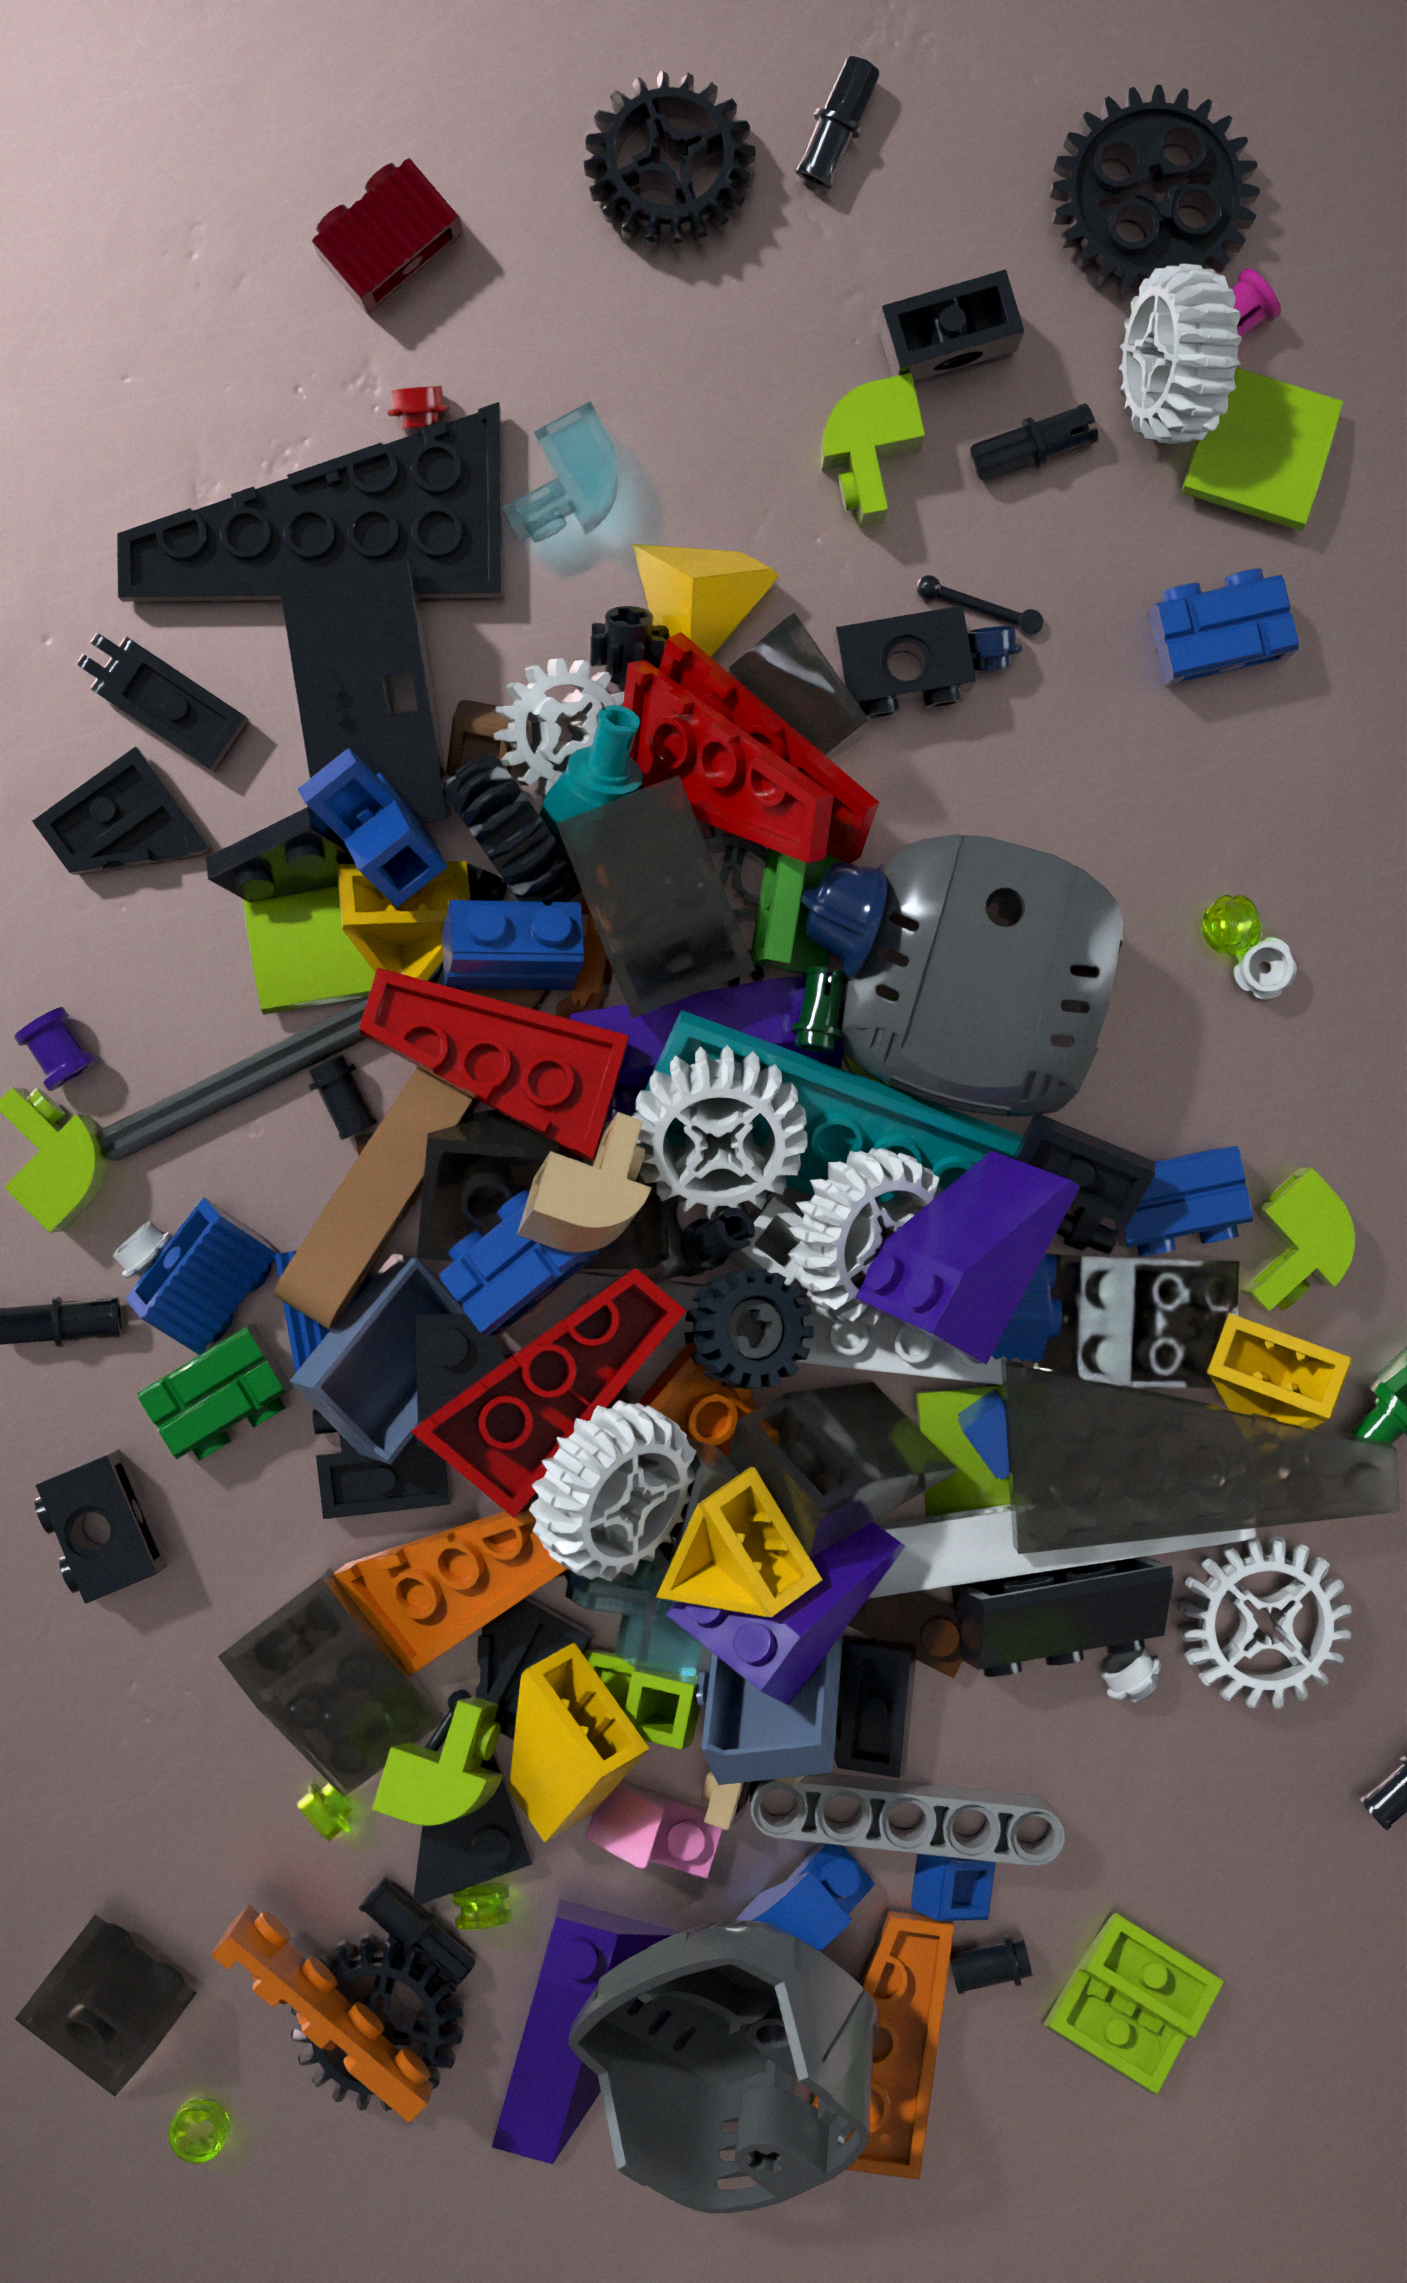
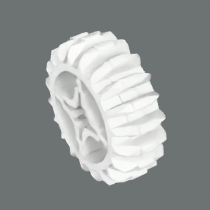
M1194 264L1155 268L1149 279H1144L1141 283L1139 296H1135L1131 301L1132 313L1130 319H1126L1124 322L1126 328L1125 340L1120 345L1123 350L1122 364L1118 369L1123 374V384L1120 393L1122 397L1126 398L1124 410L1126 416L1132 418L1131 423L1134 431L1142 433L1145 439H1156L1158 443L1169 444L1203 440L1208 431H1215L1219 424V415L1226 414L1229 408L1228 395L1229 392L1234 391L1236 388L1234 374L1236 367L1241 364L1237 359L1238 345L1243 340L1237 332V325L1241 315L1238 310L1233 309L1236 299L1234 290L1228 288L1225 276L1216 274L1213 269H1202L1201 265Z
M728 1045L720 1053L721 1059L709 1060L708 1053L700 1046L698 1051L695 1052V1064L688 1065L684 1060L675 1055L670 1062L671 1076L654 1070L653 1075L650 1077L651 1091L640 1090L636 1098V1110L638 1112L633 1113L632 1116L643 1121L636 1145L645 1148V1155L640 1168V1175L644 1182H657V1194L660 1196L661 1201L679 1194V1208L682 1209L684 1214L696 1203L703 1204L704 1213L710 1220L716 1213L717 1206H729V1208H739L742 1210L741 1202L749 1200L762 1210L766 1203L765 1190L783 1195L784 1189L787 1187L786 1175H798L801 1167L799 1154L805 1152L808 1144L807 1132L803 1130L807 1124L806 1112L801 1104H796L798 1102V1092L793 1083L781 1084L782 1074L776 1064L759 1071V1057L756 1056L754 1051L747 1055L741 1063L734 1061L733 1050ZM759 1113L766 1118L772 1128L767 1141L761 1148L753 1142V1134L750 1132L753 1128L752 1120ZM675 1117L684 1124V1132L687 1134L685 1137V1147L680 1152L675 1150L665 1134Z
M871 1148L869 1153L849 1151L846 1163L841 1161L828 1162L827 1181L823 1179L810 1180L815 1192L811 1201L796 1203L804 1213L801 1224L788 1228L795 1238L800 1239V1243L788 1253L794 1260V1263L800 1265L794 1278L800 1282L801 1286L808 1289L806 1296L811 1298L815 1305L829 1310L830 1315L840 1320H850L861 1325L869 1324L872 1326L876 1324L878 1319L884 1322H896L856 1299L855 1297L865 1278L853 1282L851 1278L859 1272L866 1274L870 1264L879 1254L885 1240L942 1193L944 1189L938 1186L939 1177L934 1175L930 1169L917 1163V1159L903 1153L897 1155L883 1148ZM889 1191L893 1192L894 1197L886 1203L880 1200L876 1202L875 1198Z
M618 1400L610 1409L597 1405L590 1421L576 1418L574 1433L568 1438L557 1437L559 1449L554 1457L541 1460L547 1471L543 1478L532 1484L539 1498L529 1508V1511L536 1518L533 1532L539 1537L543 1548L550 1552L549 1556L579 1576L584 1575L590 1580L595 1577H602L611 1582L620 1571L632 1575L636 1571L640 1559L653 1562L655 1549L662 1542L671 1543L669 1533L676 1523L684 1522L681 1512L684 1504L690 1501L687 1489L688 1485L695 1480L696 1474L690 1466L696 1450L689 1445L686 1439L687 1434L680 1430V1426L650 1406L645 1407L640 1403L635 1405L627 1404Z
M1271 1535L1267 1542L1265 1553H1263L1261 1543L1256 1536L1244 1541L1245 1555L1243 1556L1239 1555L1237 1549L1231 1543L1221 1544V1554L1226 1563L1219 1567L1212 1559L1204 1556L1199 1563L1211 1575L1205 1584L1195 1577H1188L1185 1581V1586L1199 1595L1198 1601L1184 1600L1178 1602L1177 1610L1181 1614L1196 1618V1622L1184 1624L1177 1628L1179 1638L1190 1642L1200 1641L1185 1652L1184 1656L1190 1665L1207 1662L1199 1674L1200 1680L1205 1685L1210 1686L1222 1679L1219 1694L1228 1701L1235 1698L1243 1687V1700L1249 1708H1257L1261 1702L1264 1690H1266L1269 1703L1275 1709L1284 1706V1689L1288 1687L1299 1701L1306 1700L1308 1698V1690L1303 1683L1305 1679L1310 1677L1322 1687L1328 1685L1329 1679L1327 1675L1319 1669L1324 1660L1335 1666L1343 1664L1344 1657L1330 1648L1332 1641L1348 1642L1351 1640L1352 1634L1348 1629L1334 1625V1620L1343 1619L1351 1615V1606L1346 1602H1329L1344 1589L1342 1581L1338 1578H1328L1321 1581L1327 1574L1330 1564L1322 1557L1313 1559L1306 1564L1309 1548L1300 1542L1293 1545L1285 1556V1540L1279 1535ZM1263 1571H1277L1293 1576L1284 1587L1277 1584L1269 1592L1259 1595L1250 1593L1238 1582L1248 1575ZM1307 1594L1312 1609V1625L1309 1636L1303 1646L1295 1637L1292 1625L1294 1617L1303 1607L1300 1600ZM1225 1595L1235 1608L1236 1621L1231 1631L1226 1635L1229 1642L1220 1650L1215 1633V1619L1219 1604ZM1245 1600L1258 1610L1263 1609L1267 1613H1271L1270 1619L1275 1624L1274 1628L1284 1638L1282 1642L1270 1632L1265 1634L1258 1628L1257 1622L1253 1619L1254 1614L1244 1604ZM1269 1648L1279 1650L1289 1660L1281 1666L1268 1670H1249L1235 1665L1244 1656L1251 1659L1259 1651Z

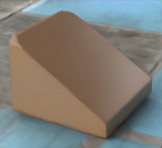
M470 700L459 701L452 720L446 775H455L456 769L469 760L475 761L485 753L496 756L501 761L502 757L512 750L510 742L494 740L493 733L508 728V720L495 713L497 705ZM504 765L511 775L512 766Z

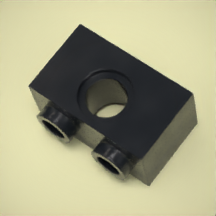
M1006 269L881 306L877 325L892 377L912 373L913 381L1016 352L1024 334L1023 324Z
M963 605L839 626L835 629L833 640L846 712L861 710L862 719H875L897 714L900 712L899 703L924 699L925 708H939L958 704L963 701L962 692L971 691L976 682ZM909 651L919 658L922 664V674L910 681L897 679L891 674L887 659L895 652Z
M119 1449L35 1485L40 1497L34 1499L39 1521L48 1534L55 1532L65 1555L59 1558V1566L64 1581L72 1593L80 1591L85 1604L152 1577L167 1567ZM86 1513H98L108 1521L111 1532L106 1544H95L85 1537L82 1530V1521Z

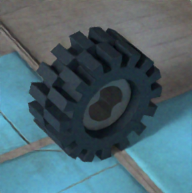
M767 1269L726 1273L727 1275L716 1276L707 1282L710 1286L708 1289L697 1291L692 1299L699 1304L696 1309H687L685 1321L694 1322L693 1332H684L686 1344L695 1343L697 1351L690 1354V1357L695 1365L704 1364L707 1367L703 1372L711 1381L721 1380V1386L731 1389H760L761 1387H773L781 1384L780 1378L792 1377L799 1370L794 1363L796 1360L807 1359L811 1349L802 1346L805 1338H813L814 1326L804 1327L803 1317L812 1315L809 1304H798L796 1299L803 1293L796 1285L785 1286L784 1282L787 1277L779 1273L767 1274ZM746 1311H751L752 1320L757 1323L762 1322L761 1329H764L760 1336L762 1339L758 1340L757 1345L751 1348L748 1337L738 1336L736 1330L740 1316Z

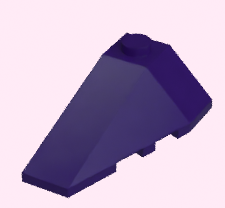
M828 972L827 976H832L833 972ZM806 975L770 979L572 1013L568 1016L569 1019L629 1035L630 1042L617 1087L639 1092L640 1090L645 1091L681 1010L832 1066L842 1067V1041L835 1042L833 1053H816L795 1046L796 1035L791 1033L793 1023L800 1020L807 979ZM841 1011L837 1028L841 1030Z
M559 1899L491 2148L550 2164L555 2162L601 2093L598 2075L584 2064L568 2045L571 2025L593 1990L599 1984L600 1977L651 1945L680 1933L679 1931ZM637 1998L633 2004L639 2002L640 2000Z

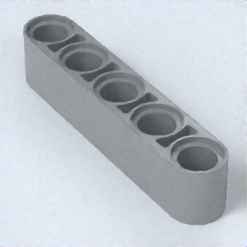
M832 1773L805 1776L795 1787L772 1779L754 1781L750 1790L751 1818L756 1827L765 1835L778 1839L1028 1866L1046 1865L1055 1860L1061 1853L1065 1842L1064 1828L1053 1807L1043 1798L1033 1795ZM774 1789H784L793 1794L797 1801L790 1813L784 1816H773L763 1810L761 1806L762 1798ZM838 1796L851 1797L860 1805L858 1814L847 1823L833 1822L824 1813L826 1805ZM902 1803H912L923 1810L921 1821L909 1830L894 1828L888 1822L891 1811ZM966 1810L980 1811L986 1816L984 1828L978 1834L971 1837H963L952 1830L954 1820L960 1813ZM1030 1817L1046 1819L1049 1822V1829L1041 1841L1027 1844L1017 1839L1018 1827L1024 1820Z

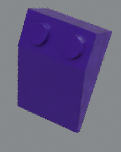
M990 1151L885 1240L879 1254L870 1264L866 1278L855 1298L903 1326L987 1365L1073 1202L1080 1185L1067 1178Z
M806 1471L774 1500L823 1580L773 1617H762L675 1601L666 1613L670 1619L758 1690L788 1706L906 1547Z

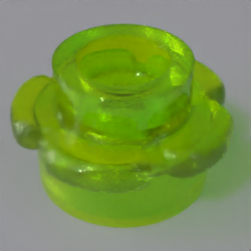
M1227 894L1219 897L1205 911L1202 918V933L1207 944L1213 950L1237 957L1245 955L1249 947L1259 943L1262 935V923L1255 904L1249 898L1243 895H1236L1233 898Z
M329 1782L324 1788H321L316 1783H311L308 1786L309 1792L297 1802V1806L302 1814L329 1842L343 1830L349 1834L352 1831V1825L347 1818L355 1811L352 1804L332 1782Z

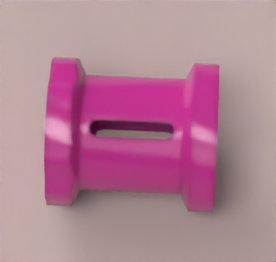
M1246 268L1237 277L1238 283L1231 288L1234 290L1236 297L1233 309L1238 310L1241 315L1237 325V332L1241 337L1262 320L1273 321L1281 314L1280 303L1272 288L1263 277L1251 268Z

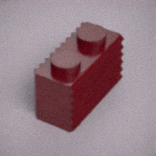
M410 158L404 160L399 167L390 163L379 169L366 183L365 190L367 193L363 195L361 200L355 201L349 209L343 204L328 212L318 223L316 231L319 234L315 235L312 240L318 257L366 313L371 311L463 233L459 215Z

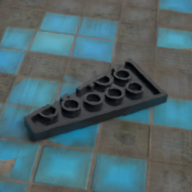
M497 402L479 408L477 413L445 423L444 420L424 427L422 432L387 444L380 442L288 474L286 479L257 489L253 486L231 494V498L196 510L189 508L117 533L118 598L122 602L282 600L278 577L410 559L414 562L419 599L503 598L500 403Z

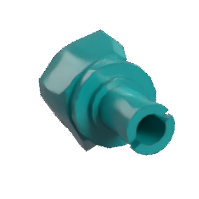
M618 705L606 706L605 711L603 709L599 710L598 724L592 746L578 749L569 757L566 771L560 775L547 792L539 814L561 848L576 856H585L599 862L608 860L627 848L640 833V830L631 824L630 821L637 814H649L652 810V807L639 795L643 779L640 766L629 757L640 720L638 715L632 710Z

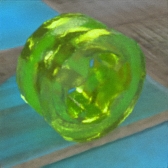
M501 1883L473 1885L452 1893L453 1904L459 1905L461 1913L455 1917L456 1928L480 1930L510 1922L512 1920V1910L504 1906V1899L509 1897L510 1894L509 1886Z
M206 2097L193 2098L185 2102L176 2112L168 2131L169 2144L174 2154L183 2161L192 2164L206 2163L215 2158L223 2148L230 2130L229 2116L224 2107L217 2101ZM191 2118L195 2123L199 2124L207 2119L213 2125L208 2138L214 2140L209 2143L202 2137H198L193 2141L189 2140L185 2134L191 2124L184 2120Z

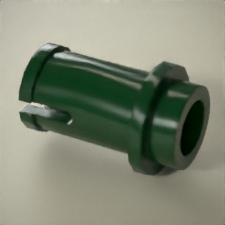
M813 966L807 968L800 1020L793 1023L791 1033L796 1035V1047L816 1053H833L835 1042L842 1041L843 1032L837 1028L844 987L848 976L843 971L834 969L832 976H827L828 967Z

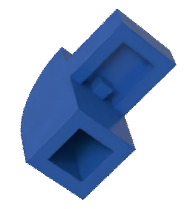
M350 748L346 749L298 788L304 803L345 842L358 870L396 907L400 906L448 867L432 837L407 802L380 772L376 775Z
M819 1843L785 1882L759 1893L735 1921L769 1922L821 1951L849 1925L852 1919L848 1915L872 1889L875 1883L843 1845Z

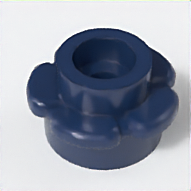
M993 626L967 631L973 667L976 671L1011 667V655L1018 654L1023 650V645H1016L1015 626Z

